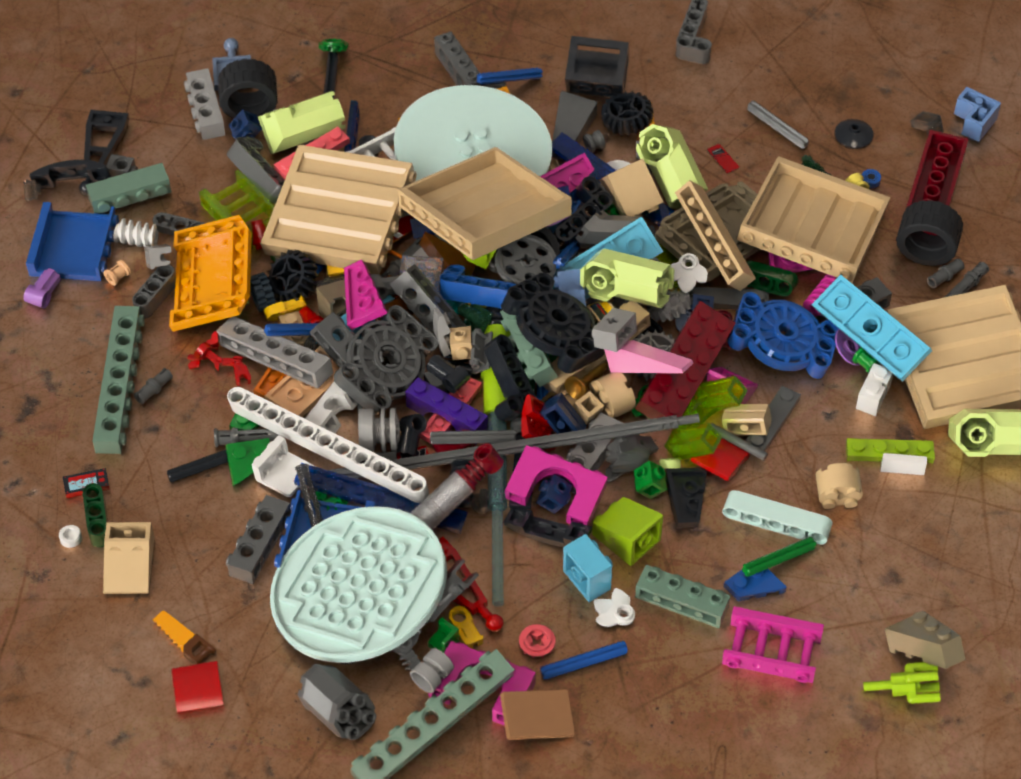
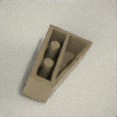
M345 279L316 287L319 314L323 319L332 312L340 317L346 314Z
M924 611L917 612L911 617L885 628L891 653L896 654L897 651L906 653V657L911 659L917 656L922 658L925 663L945 669L966 660L961 636Z

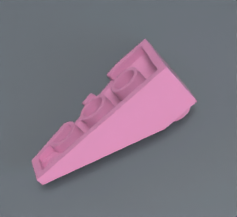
M628 340L618 352L605 350L610 372L684 373L693 364L691 359L634 340Z

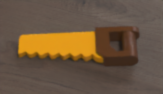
M161 611L153 618V622H157V626H161V630H164L165 634L169 635V638L173 639L174 643H177L184 656L193 664L202 663L210 654L216 652V649L198 634L191 632L166 611ZM199 646L203 647V649L196 656L193 655V652Z

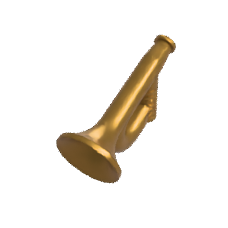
M607 359L580 379L575 376H569L565 380L567 393L572 398L578 400L591 391L589 383L603 376L604 371L609 367Z

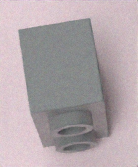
M612 308L592 329L594 347L618 352L637 331L636 313Z

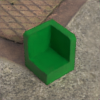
M441 617L438 621L439 630L430 638L427 645L430 649L436 648L445 653L450 641L460 643L459 628Z

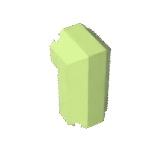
M333 91L289 105L290 107H283L258 116L270 154L317 139L336 127H339L341 130L345 129L346 124L342 125V122L345 121V116L338 98L333 99L332 97L335 93Z
M652 124L640 132L639 144L637 143L636 151L640 159L643 158L645 164H649L669 208H682L675 192L689 180L702 186L704 191L708 190L680 130Z
M604 248L598 251L580 269V285L583 289L585 287L588 289V295L593 299L607 302L612 297H617L662 309L669 301L670 295H667L668 289H673L675 270L667 263Z
M963 409L949 419L948 436L970 457L1021 455V409Z

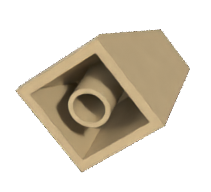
M643 158L599 179L600 184L612 195L613 205L620 216L642 217L640 213L646 210L648 213L659 209L658 204L663 203Z

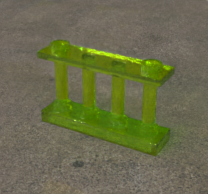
M239 170L235 171L237 182L222 191L211 194L205 188L199 192L202 207L216 221L232 217L231 212L252 200L258 206L241 216L245 223L263 212L271 217L275 207ZM239 189L246 193V195L227 206H222L219 202ZM270 218L263 221L266 228Z

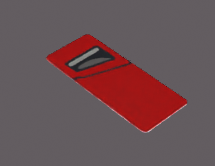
M720 144L707 149L726 173L739 168V165Z

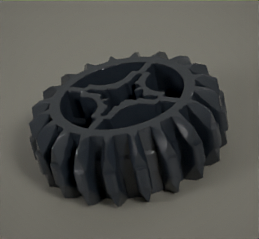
M625 90L622 94L618 92L616 96L611 95L610 99H606L605 104L602 105L601 119L604 127L608 131H612L614 135L617 133L621 136L624 134L629 136L631 133L637 135L638 129L643 131L644 128L649 127L654 112L652 103L646 95L642 96L641 92L635 94L634 91L627 93Z
M288 250L287 253L281 252V257H275L276 262L270 263L271 270L267 271L269 274L267 278L272 287L275 300L285 302L292 299L299 301L300 296L309 298L308 293L314 291L312 287L314 284H317L315 278L319 276L315 272L318 269L314 264L315 261L308 254L302 253L299 250Z

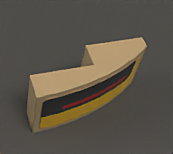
M599 300L586 306L597 323L614 308L609 300L607 302Z

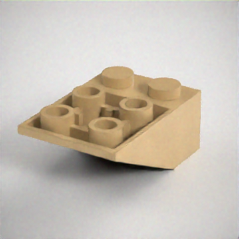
M151 522L106 523L104 540V594H149L155 538Z

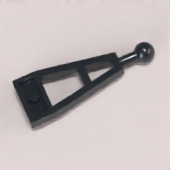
M90 110L86 122L84 160H91V155L101 156L99 162L107 165L111 154L114 153L125 134L129 122L128 113ZM93 130L115 132L107 147L92 146ZM86 178L79 185V191L84 196H88L86 185L92 183L90 178Z

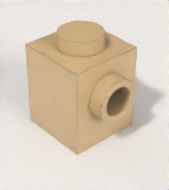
M471 326L450 328L452 360L471 359V348H473Z

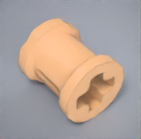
M121 259L111 269H106L103 272L106 280L113 286L117 285L118 281L125 275L131 274L130 268Z

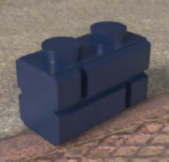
M562 392L548 399L540 411V414L547 420V423L556 434L586 429L587 425Z

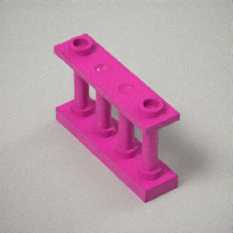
M733 606L730 626H735L736 632L732 650L724 649L722 664L731 668H743L796 679L802 683H813L816 667L809 666L813 643H821L824 624ZM745 629L759 632L754 655L741 652ZM768 634L781 636L777 659L763 657ZM791 638L804 641L800 664L786 661Z

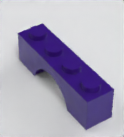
M418 377L405 391L406 407L423 416L429 412L436 413L449 421L456 431L464 429L470 431L488 430V415Z

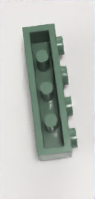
M163 163L86 185L88 198L95 214L110 211L111 207L117 209L171 193L169 177Z
M503 310L500 311L503 317L501 324L506 332L510 331L511 336L508 338L513 347L518 348L519 352L516 354L520 362L526 364L527 368L524 371L529 380L534 379L538 386L541 387L556 379L558 375L547 353L534 347L526 340L518 328L516 315H509Z
M649 565L645 566L636 584L635 598L719 629L728 611L731 595L726 594L722 590L706 587L700 582H693L678 574H671L659 567Z

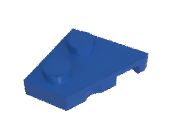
M769 569L751 576H745L744 572L740 570L726 580L723 586L738 602L749 600L753 597H766L767 593L778 591L779 594H783L787 588Z

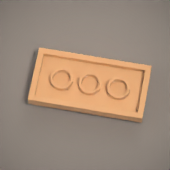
M321 346L315 350L331 358ZM331 358L333 374L318 389L287 375L264 397L266 400L303 417L317 404L334 382V374L339 367Z

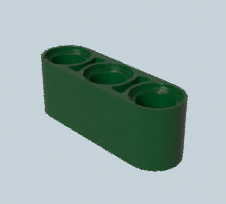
M746 261L756 278L747 287L786 297L792 293L799 283V278L794 272L755 261Z
M90 483L84 487L82 492L87 530L91 544L94 547L102 548L104 547L106 523L108 522L106 502L101 486L96 483Z

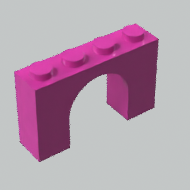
M526 445L505 489V498L526 506L535 485L541 479L555 474L569 480L576 490L575 497L567 512L566 523L571 524L573 521L589 526L607 487L608 477L598 470L591 471L580 463H571L557 454L550 455L539 447Z
M450 641L444 654L452 661L454 669L445 679H441V684L432 693H428L429 697L431 698L434 695L438 697L444 692L443 688L450 681L454 680L456 682L462 677L461 673L469 666L475 667L480 662L479 658L486 652L469 648L464 643ZM507 660L515 671L514 676L502 685L501 693L532 691L536 684V672L532 671L529 667L518 666ZM482 671L480 673L492 676L489 671ZM499 695L492 709V720L505 726ZM447 700L444 703L450 705L452 700Z

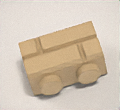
M726 404L722 416L723 429L734 435H768L772 421L768 404Z

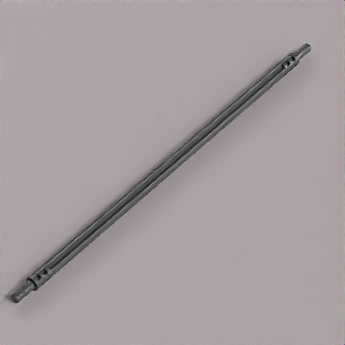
M699 414L680 417L672 415L491 445L500 456L522 453L526 445L530 447L536 446L541 449L674 429L678 428L679 425L698 423L700 419ZM479 446L390 461L408 470L451 464L456 459L474 460V452ZM338 468L310 473L302 485L311 484L314 486L325 484L326 481L333 483L334 481L339 482L364 477L347 468Z

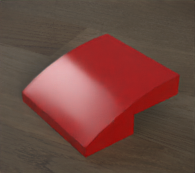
M531 394L526 396L521 417L522 437L528 439L553 435L554 430L540 414L544 402ZM554 447V448H547V449H543V450H545V451H547L548 453H550L551 451L555 450L556 448H555V447Z
M712 433L692 456L691 462L729 481L737 474L740 465L749 459L750 453Z
M218 661L171 669L177 713L224 706Z

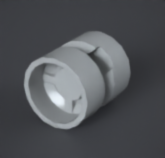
M432 648L423 658L424 662H419L410 672V676L415 684L428 693H432L441 684V679H445L454 669V665L449 657L436 648Z

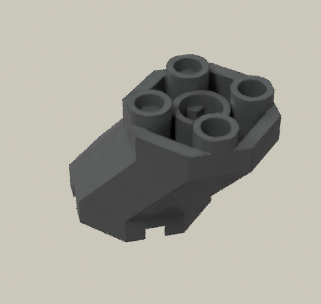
M602 210L600 215L598 213L594 214L582 227L581 231H583L582 236L577 235L575 242H577L581 249H589V247L595 246L640 217L608 215Z
M314 664L301 676L300 683L303 685L302 689L298 690L297 696L305 709L311 711L336 736L350 740L359 739L376 721L375 706L368 694L362 692L336 667Z

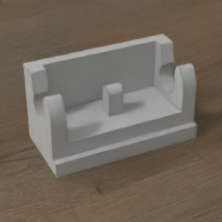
M168 244L144 246L146 266L148 268L155 269L157 266L170 264L171 261L164 258L163 253L172 252L171 246Z

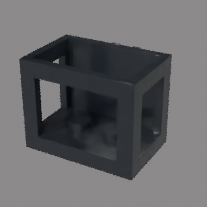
M571 36L565 74L566 92L610 98L611 95L616 96L618 92L620 94L624 93L630 57L629 42ZM578 45L620 50V53L579 50Z

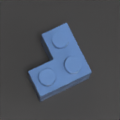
M966 87L957 98L954 115L965 119L962 134L980 142L998 119L1001 102Z
M580 269L557 271L558 276H554L555 288H559V291L575 297L586 306L585 290L580 285Z

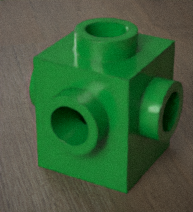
M650 460L634 469L636 492L649 499H653L666 491L665 469Z

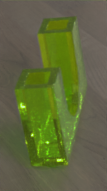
M736 376L701 383L682 415L699 414L700 422L679 425L678 428H674L664 447L674 458L680 460L713 454L722 437L710 423H703L711 415L722 409L740 406L748 391Z

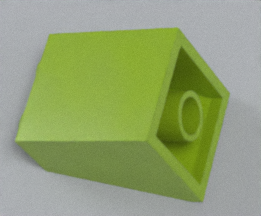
M622 497L619 501H614L605 513L595 517L592 522V535L629 566H632L661 541L663 515L626 497Z

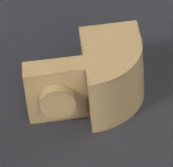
M566 389L562 392L586 425L603 411L604 405L591 391L578 400L572 398Z

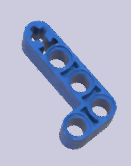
M450 265L440 275V294L445 300L501 308V303L508 289L516 285L511 282L466 276L465 267L462 265Z

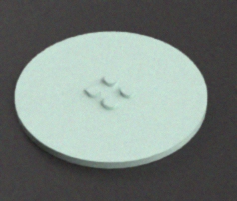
M451 86L424 95L411 104L403 113L397 124L394 136L395 159L412 163L417 174L416 181L494 147H497L538 176L548 172L552 158L551 137L541 117L519 98L504 91L485 86Z
M380 506L362 507L333 515L305 532L284 555L281 567L277 568L271 585L270 606L274 621L290 645L314 659L347 663L382 655L395 649L415 635L436 610L442 598L447 579V563L444 550L436 534L425 522L400 509Z

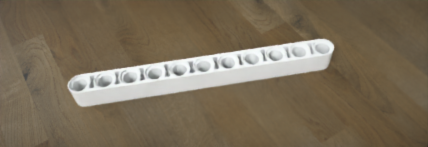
M234 387L229 390L227 399L233 412L413 502L421 503L425 498L429 497L426 480L421 475L241 387Z

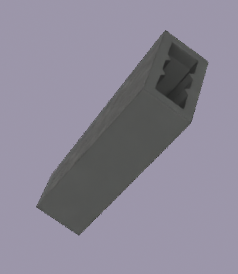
M561 91L552 140V157L567 162L573 158L583 140V135L588 132L597 116V101Z

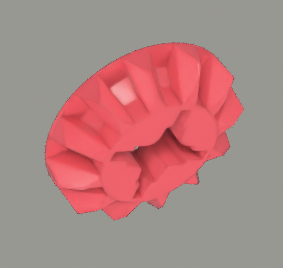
M530 625L521 632L519 647L523 650L524 654L531 655L532 658L535 656L543 658L544 655L551 654L552 649L555 647V635L551 629L544 625ZM533 639H535L536 641L542 639L541 645L536 644L534 646Z

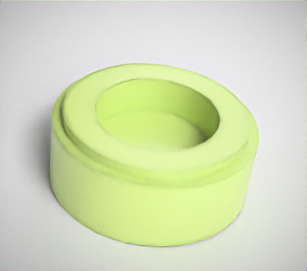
M663 458L659 460V465L665 469L681 468V460L677 458Z

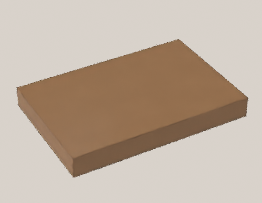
M568 690L509 691L500 694L507 740L565 738L575 735Z

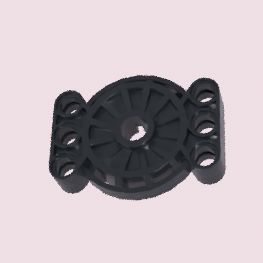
M539 273L510 287L501 303L502 310L509 315H516L520 332L534 347L548 354L559 356L557 365L561 371L573 373L604 355V349L594 347L592 329L595 326V321L592 314L575 297L565 292L554 290L555 281L551 275Z

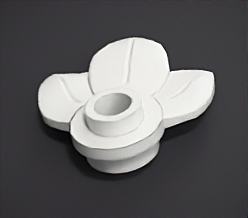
M684 254L680 257L679 262L671 264V268L675 270L674 281H678V286L684 293L693 290L696 282L706 283L707 270L699 264V259L694 254ZM691 262L693 265L687 267L685 264Z
M618 588L613 590L611 599L594 600L595 610L600 614L596 618V622L604 627H612L617 624L629 625L635 619V611L630 606V597Z

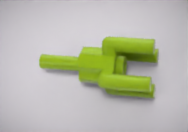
M925 662L907 663L905 665V672L891 673V680L863 682L864 691L892 689L893 696L907 695V701L911 704L941 702L939 682L920 683L924 681H938V671H936L938 666Z

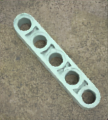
M736 490L729 492L722 510L724 516L729 519L801 540L813 537L814 541L819 545L827 542L833 525L832 520L827 516Z

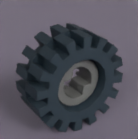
M265 272L251 276L250 293L257 310L262 312L267 306L275 304L274 293Z

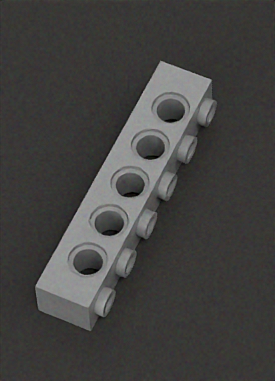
M235 316L230 317L217 330L220 346L317 389L333 374L331 358L327 355L320 354L281 336H267L263 328L248 323L243 319Z

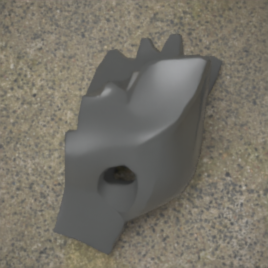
M636 434L618 437L607 446L608 451L605 454L608 457L606 462L611 463L605 471V475L608 477L607 483L616 480L625 473L634 471V469L647 462L651 454L658 451L659 448L651 436Z

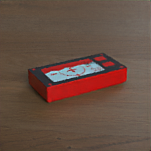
M106 468L63 476L66 498L83 495L84 487L90 483L99 484L102 491L110 490Z

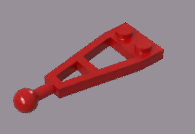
M444 537L438 539L444 550L446 562L452 559L456 563L462 559L457 550ZM465 563L458 569L464 578L462 579L464 582L471 573ZM474 580L469 587L477 599L476 602L472 603L462 595H458L452 601L459 606L465 607L472 615L479 612L486 620L488 630L498 632L504 625L503 618L498 614H492L486 608L488 601Z

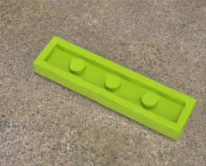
M847 438L846 440L847 461L881 462L883 453L926 456L927 463H934L935 460L933 441Z

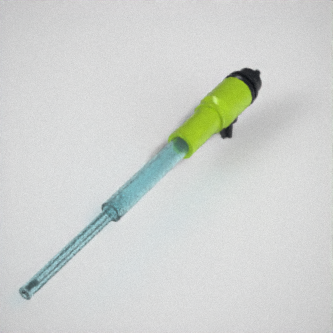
M487 306L483 310V317L479 321V329L484 334L492 331V340L500 334L507 337L511 336L510 331L506 332L501 324L503 317L500 311L502 309ZM515 347V352H519L518 348ZM492 368L481 372V379L483 380V413L488 415L487 430H507L506 422L500 421L494 412L496 405L505 400V397ZM507 455L501 456L503 458V465L496 473L488 474V509L492 511V605L494 606L504 605L503 511L507 509V499L505 498Z

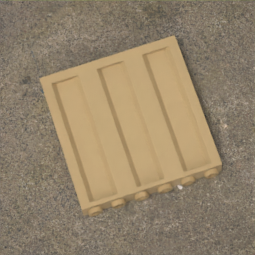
M298 145L260 243L264 254L281 257V252L287 253L288 250H299L302 253L308 254L316 264L345 268L362 259L370 273L380 275L382 267H385L387 262V252L392 248L394 233L398 232L399 219L404 215L405 211L399 207L398 189L416 181L417 174L412 163Z
M497 147L398 189L400 208L471 260L477 259L571 215L572 200L570 196Z
M778 156L741 224L737 240L836 278L841 274L849 282L853 283L885 215L891 197Z
M1006 285L892 308L886 311L932 350L905 379L924 429L949 424V419L963 409L1021 408V322L1019 311L1015 310L1012 294L1008 292Z

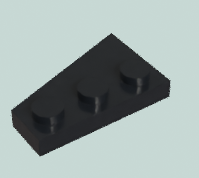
M704 468L665 470L666 484L676 528L698 527L708 470Z

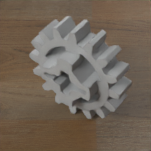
M677 288L671 292L668 290L667 295H670V298L662 309L649 305L646 306L650 317L656 322L660 319L661 322H664L666 319L672 321L680 318V314H686V310L691 309L692 301L689 293H684L682 290L678 291Z

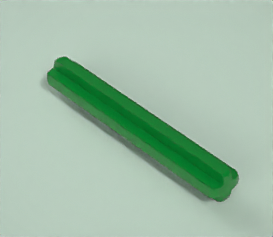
M808 537L743 564L742 572H744L745 576L754 575L814 550L817 543L813 537Z

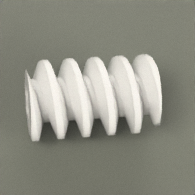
M122 218L121 222L116 224L113 234L114 242L118 243L120 241L122 244L128 242L129 245L133 246L136 244L138 247L157 245L159 238L156 224H153L152 228L149 229V223L146 222L144 227H141V221H138L136 226H134L133 220L130 219L127 225L125 218Z

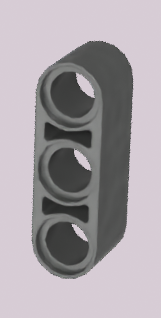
M169 264L159 266L132 298L133 306L140 307L141 315H144L145 319L152 316L174 290L176 280L174 267Z

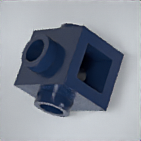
M244 109L229 124L235 140L238 137L255 138L262 130L258 116Z
M555 474L548 480L544 479L539 486V491L541 492L536 503L555 514L569 502L572 484Z

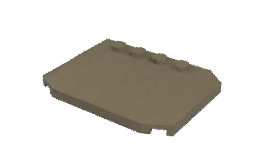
M742 181L737 182L735 186H729L727 183L720 184L707 192L708 198L744 259L761 250L737 240L741 224L752 206L757 193ZM683 207L662 219L660 227L655 233L657 242L678 259L687 253L697 256L699 264L707 270V281H711L721 275L720 270ZM687 262L685 265L687 267H690L693 264L691 262Z

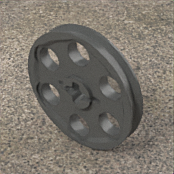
M529 234L498 248L495 255V266L498 274L505 282L515 284L524 281L526 276L533 277L543 273L540 267L549 268L551 272L547 274L554 277L557 269L556 265L553 264V260L556 258V254L546 241ZM517 242H525L528 247L521 248ZM542 249L547 253V255L540 256L539 254H537L536 250ZM502 251L511 252L512 257H505ZM512 268L516 271V274L510 275L505 269Z

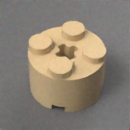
M620 372L609 373L589 383L591 392L604 405L602 413L612 418L623 415L636 406L633 390L631 387L627 389L624 382L628 380Z
M835 463L828 465L827 470L823 472L822 469L816 472L818 497L824 509H832L839 505L853 508L858 505L857 501L863 496L858 467L854 469L852 464Z

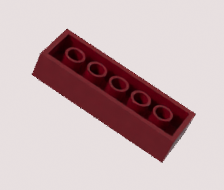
M934 130L929 131L906 208L915 202L932 200L948 206L951 205L964 161L968 138ZM922 231L930 235H936L932 232Z
M699 301L668 351L693 360V364L684 373H655L634 409L650 419L672 415L682 416L736 323L702 301Z

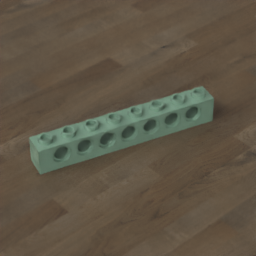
M114 306L92 440L96 454H121L122 446L126 445L127 436L125 428L129 427V415L127 414L132 409L130 394H134L135 385L133 377L137 376V364L135 362L140 357L138 343H142V331L140 330L145 324V316L141 315L139 306Z
M497 649L492 653L487 651L479 658L480 662L475 667L469 666L461 673L462 677L456 682L454 680L450 681L443 688L444 692L438 697L434 695L425 703V708L420 712L418 710L412 712L407 717L408 721L403 726H395L388 733L389 737L383 742L381 740L377 741L371 746L370 753L365 757L360 755L351 764L353 766L350 768L351 774L355 779H389L513 677L515 669ZM482 671H489L492 677L485 680L479 674ZM469 685L473 687L474 692L464 694L461 689ZM447 700H452L456 703V707L447 709L443 703ZM429 715H435L438 721L435 724H428L425 718ZM410 730H417L420 736L417 739H410L407 733ZM392 745H398L402 750L399 754L394 755L388 749ZM374 760H380L383 763V767L379 770H374L370 767V764Z

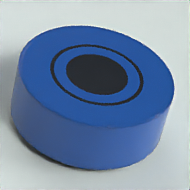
M867 169L863 171L862 176L864 181L868 183L869 188H876L880 185L881 174L877 170Z

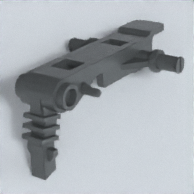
M464 559L458 560L447 571L446 585L442 598L436 610L425 624L434 622L450 602L455 600L479 576L477 572L472 573L463 582L456 575L458 569L464 564ZM421 629L406 642L392 650L400 655L399 660H406L401 663L402 665L408 664L405 670L409 669L412 671L421 662L414 653V650H412V647L418 641L419 634L422 632Z

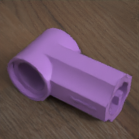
M50 268L44 270L36 283L26 288L24 301L46 308L51 300V293L61 280L60 275Z

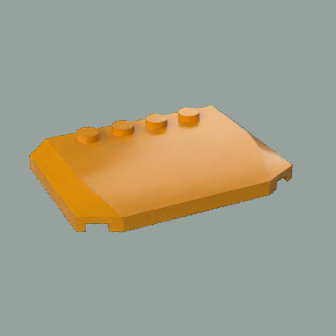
M240 215L174 232L173 247L177 251L174 310L170 311L169 324L173 332L241 314L250 297L252 232Z

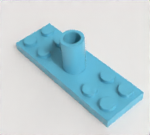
M640 217L572 259L564 267L562 266L561 269H557L554 276H558L557 271L581 269L598 251L604 248L646 259H653L661 254L663 250L644 219ZM585 287L584 290L586 300L590 298V296L588 295V289Z
M841 274L812 304L818 312L902 382L932 352L928 345Z

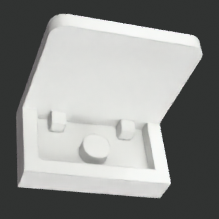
M279 435L268 444L262 454L257 456L251 464L256 481L286 497H291L305 482L310 473L315 471L313 464L290 453L286 439Z

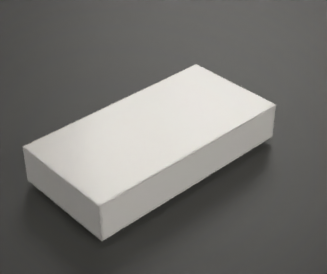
M883 453L880 472L924 475L927 457Z

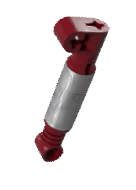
M485 443L480 445L474 452V461L470 460V465H465L466 469L462 468L452 473L410 514L421 519L433 530L476 490V485L478 484L476 481L480 482L482 480L480 477L485 478V473L493 474L500 470L503 465V458L491 444Z

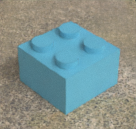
M584 534L563 547V572L588 602L611 590L612 561L607 555L604 556L601 553L598 544L594 540H590Z

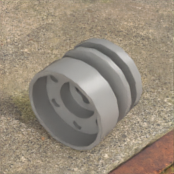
M373 408L359 409V446L375 453L376 444H381L382 452H386L387 443H391V452L397 453L400 441V420L397 416L396 408H390V418H386L385 408L381 409L380 418H375Z

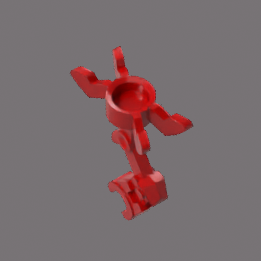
M217 331L212 333L211 339L199 345L194 355L189 354L187 356V359L193 360L188 364L189 369L199 368L201 359L206 360L208 358L214 363L217 371H219L220 366H233L235 383L238 387L240 386L241 379H246L248 385L251 384V374L247 366L242 363V356L221 358L212 352L213 350H219Z

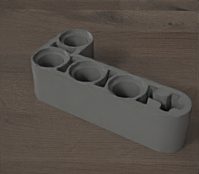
M691 0L676 41V57L681 60L706 64L711 59V41L699 37L707 17V0Z
M238 137L227 152L228 158L267 200L276 204L285 180L260 154L264 146L258 139L254 137Z

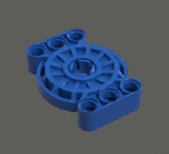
M746 292L743 295L734 317L736 324L729 334L728 345L737 351L748 347L758 360L774 369L797 371L806 368L811 377L815 379L824 377L832 362L836 346L835 335L839 328L829 320L819 324L811 312L794 302L770 300L762 303L760 297L754 292Z

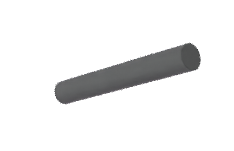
M714 423L710 424L708 431L763 461L767 458V452Z

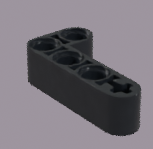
M585 177L576 189V195L584 205L562 222L553 233L560 244V250L574 241L577 235L583 233L581 231L582 227L594 214L598 213L600 215L602 210L606 212L613 203L612 195L594 177Z
M500 334L484 346V352L505 397V400L496 405L494 412L500 421L507 422L522 417L524 401L528 394L536 396L510 339L506 335Z

